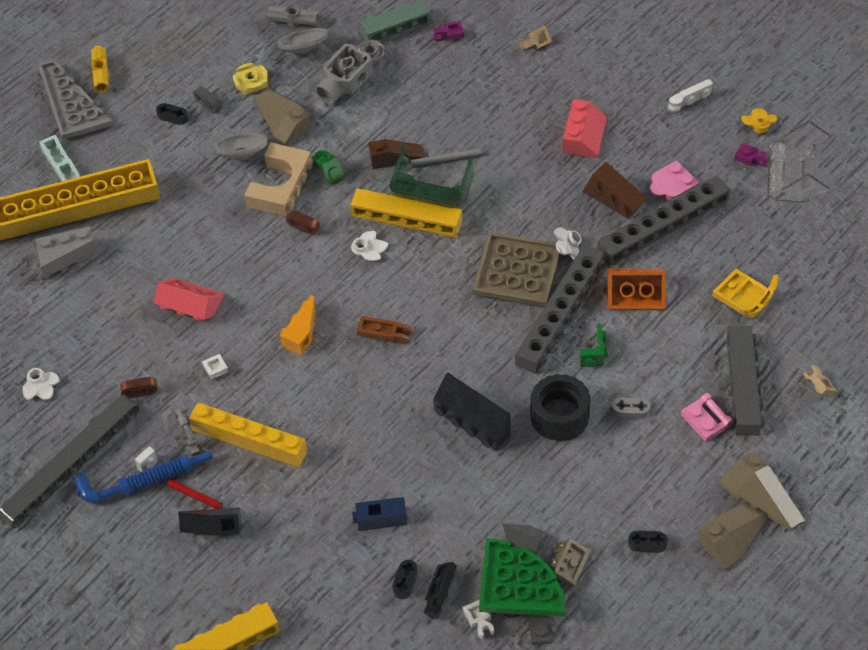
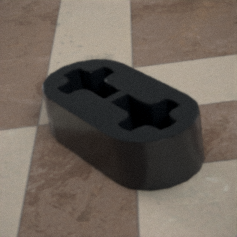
M162 103L156 107L157 117L162 121L177 125H183L188 121L187 110L182 107Z
M637 530L631 532L628 537V547L635 552L661 553L666 550L668 544L666 534L659 531ZM635 538H639L640 544H635ZM656 539L660 540L661 545H656Z
M404 560L398 567L392 585L393 594L398 599L408 598L413 590L418 575L417 564L414 561ZM408 567L412 568V571H409L408 576H405V570H407ZM404 582L405 589H403L402 592H400L398 588H401Z

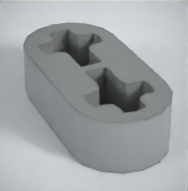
M617 398L613 402L612 411L619 418L643 419L650 413V403L642 398ZM620 405L623 406V408H624L623 410H620V408H619ZM639 406L643 407V411L639 410Z

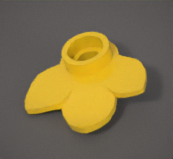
M756 108L752 110L751 115L741 116V121L747 126H752L755 132L765 133L771 124L777 122V116L775 114L768 115L764 109Z

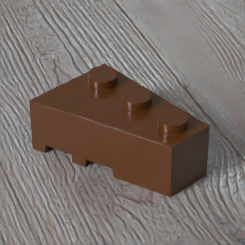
M607 162L592 174L583 189L584 193L627 219L642 206L647 198Z

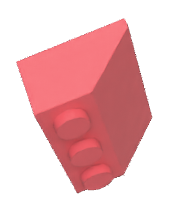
M573 99L563 137V153L598 158L607 116L593 103Z
M171 278L158 282L154 304L160 305L161 309L176 310V313L179 315L194 316L193 319L204 321L205 319L212 318L224 298V293L177 278Z

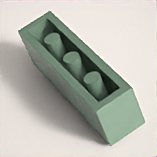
M417 0L360 21L361 35L365 41L376 40L383 42L429 25L430 12L422 0Z

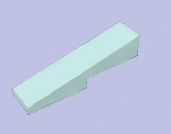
M56 135L39 142L42 152L61 181L80 177Z

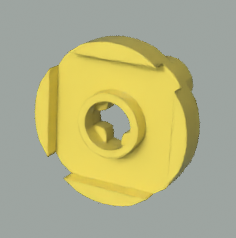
M254 63L243 64L236 69V73L233 75L235 87L242 91L244 95L258 92L268 86L267 70L262 65L254 66Z

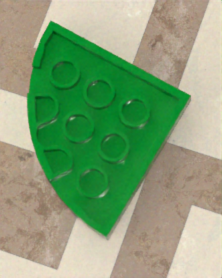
M486 538L479 612L565 616L563 591L552 569L540 557L526 548L523 550L512 546L511 542Z

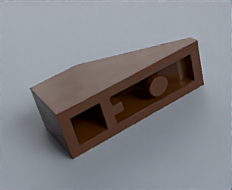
M389 139L368 142L372 169L410 163V160L425 158L421 144Z

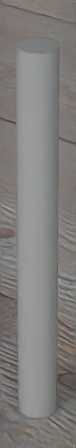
M479 148L410 160L411 167L480 156L482 153Z

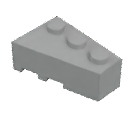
M90 226L36 239L40 266L45 280L51 278L50 275L58 271H65L67 266L73 263L78 264L97 254Z

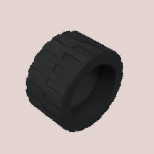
M567 374L549 375L541 379L534 386L530 399V417L534 429L540 435L547 437V439L556 441H567L583 433L590 419L591 397L588 388L582 381ZM564 399L575 404L578 409L572 414L557 416L548 413L543 406L551 400Z

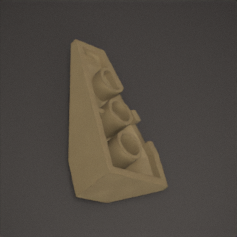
M269 89L255 97V101L264 115L273 137L282 145H289L312 129L310 114L298 104Z

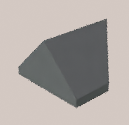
M502 523L506 539L512 543V546L523 550L526 548L536 555L539 554L549 536L548 533L530 525Z

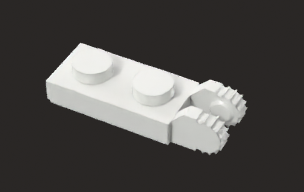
M707 79L670 97L668 111L671 113L679 112L681 107L691 105L701 98L708 97L713 86L711 80Z

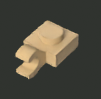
M546 26L530 32V39L519 44L521 49L529 48L534 45L535 49H538L552 42Z
M811 365L813 374L804 372L805 378L814 383V388L820 395L832 397L837 390L829 379L822 375L818 366Z

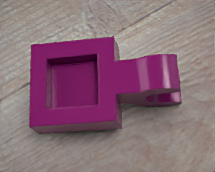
M460 21L444 23L442 28L436 27L433 29L435 41H441L444 37H447V40L464 38V30Z
M742 143L735 154L734 160L750 166L754 162L765 167L769 154L763 151L759 152L758 148Z

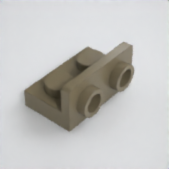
M568 538L564 542H559L556 546V555L549 562L548 566L559 580L573 587L579 578L590 550L572 538Z

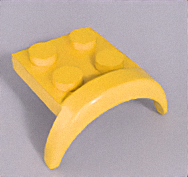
M735 269L713 290L712 296L750 319L757 316L768 305L777 288L779 276L775 274L767 288L740 270Z

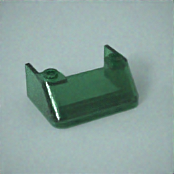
M402 146L389 185L390 191L394 196L448 208H455L467 199L475 175L473 159L469 158L461 185L449 188L416 181L412 175L405 174L409 163L407 146Z

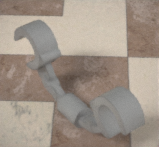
M178 405L172 407L171 410L175 420L179 421L180 426L186 430V436L189 438L186 441L191 454L199 453L200 450L196 445L195 438H192L191 432L188 430L189 424L181 408Z

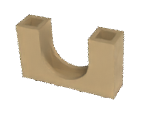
M270 143L264 155L266 167L287 172L291 175V178L279 186H266L251 182L244 195L246 207L287 217L289 211L294 207L296 196L300 195L301 186L306 182L307 173L312 169L314 161L311 158L310 151Z

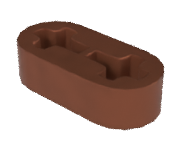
M293 210L286 217V222L291 227L311 235L316 234L320 228V223L315 218Z
M144 377L122 382L120 390L121 395L134 398L156 393L158 385L156 378Z

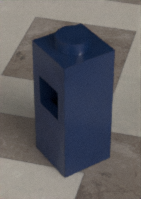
M404 497L355 503L356 511H352L353 523H358L359 531L408 525Z

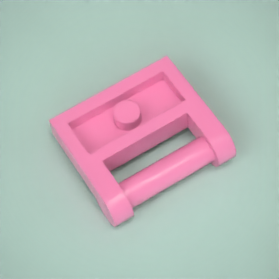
M705 393L699 400L681 410V416L705 442L720 434L734 423V419L731 416H727L712 400L713 397L709 393ZM707 405L722 422L718 424L703 407Z

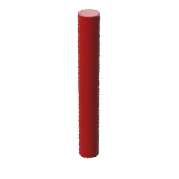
M170 479L167 483L168 487L215 509L222 508L223 503Z

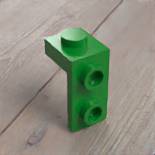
M320 150L311 157L314 163L321 166L326 183L330 184L345 177L338 157Z
M597 324L598 349H580V367L604 366V358L608 357L607 346H603V342H606V331L602 330L601 324Z

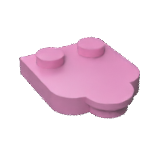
M676 160L652 175L650 191L656 198L664 197L666 200L671 201L677 195H682L692 187L698 186L699 182Z

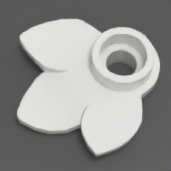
M563 227L556 228L554 234L558 238L556 242L558 253L563 256L570 254L572 259L575 260L580 252L578 248L581 243L580 234L575 230L567 231Z
M368 231L353 241L351 250L356 255H362L365 260L378 261L381 259L380 254L387 249L388 243L376 239L375 231Z
M33 368L27 374V382L23 386V395L27 400L32 399L36 395L42 400H49L54 394L52 386L58 384L60 379L53 372L45 373L39 368Z

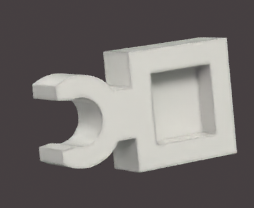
M479 600L463 607V612L471 628L478 626V636L480 639L484 638L482 632L484 629H488L491 635L494 634V627L488 622L491 620L490 613L479 612Z

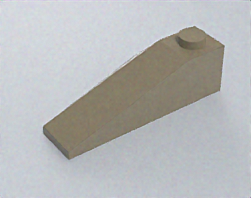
M755 452L739 459L719 481L732 496L737 499H745L751 503L750 507L755 510L759 508L768 513V518L788 530L794 529L805 521L769 465Z
M748 501L721 514L699 529L698 542L725 570L742 559L745 551L752 544L755 536L768 519V513L759 508L755 510L750 507L751 503Z

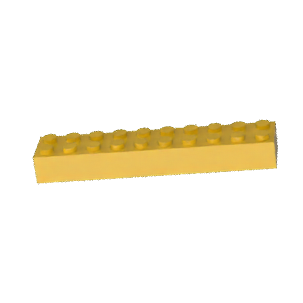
M150 159L0 197V241L161 199Z

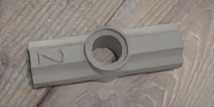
M288 5L286 8L268 6L267 20L286 22L289 27H297L300 24L318 26L319 12L300 10L297 5Z

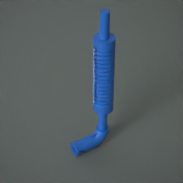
M211 451L192 458H188L186 454L180 456L179 460L175 458V461L172 459L171 462H164V465L161 463L160 466H153L150 470L146 469V471L143 470L139 474H132L131 477L118 479L119 485L98 493L93 491L92 487H89L85 473H79L81 480H79L77 474L73 477L79 497L88 503H99L100 500L122 492L123 496L132 494V491L135 493L136 490H143V487L145 489L147 486L150 487V484L154 486V483H161V480L165 482V479L168 480V478H175L179 474L189 473L193 471V465L213 457Z

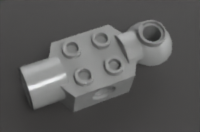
M376 40L364 41L357 48L352 44H344L323 66L325 78L315 87L319 98L325 103L332 105L342 94L352 95L373 73L372 65L376 64L384 54L383 45Z

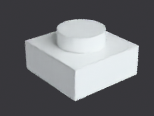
M220 354L202 361L203 367L211 380L228 372V368Z
M150 446L135 458L140 472L153 468L158 461L155 450Z

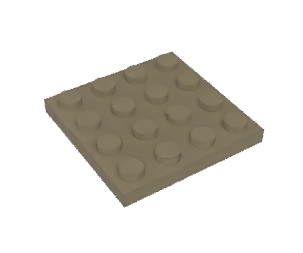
M489 232L472 294L545 307L549 300L560 253L556 249V243Z

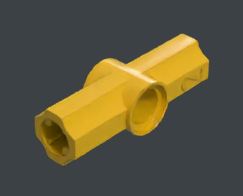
M98 45L91 49V66L94 90L104 93L110 89L106 48Z

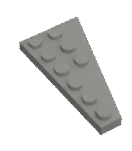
M55 59L38 63L62 140L113 126L112 120L104 114L101 108L94 104V101L80 86H77L72 77L66 74L65 70Z

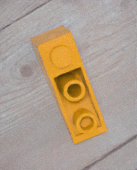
M310 295L302 303L301 309L292 316L288 326L284 327L280 333L282 347L299 355H302L312 342L316 311L315 297L313 295Z

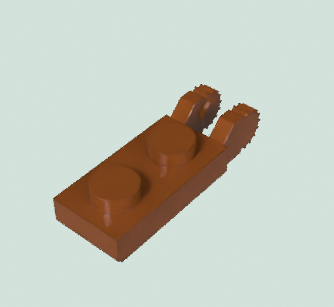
M361 316L357 328V336L393 342L395 340L400 344H408L410 337L405 334H411L413 327L396 321Z

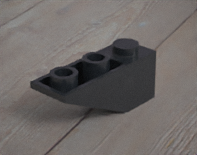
M240 507L178 512L180 532L230 535L240 534L242 528Z

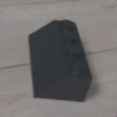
M446 373L433 398L435 412L439 416L449 419L454 426L464 429L469 436L480 440L485 447L496 451L511 435V414L450 373Z

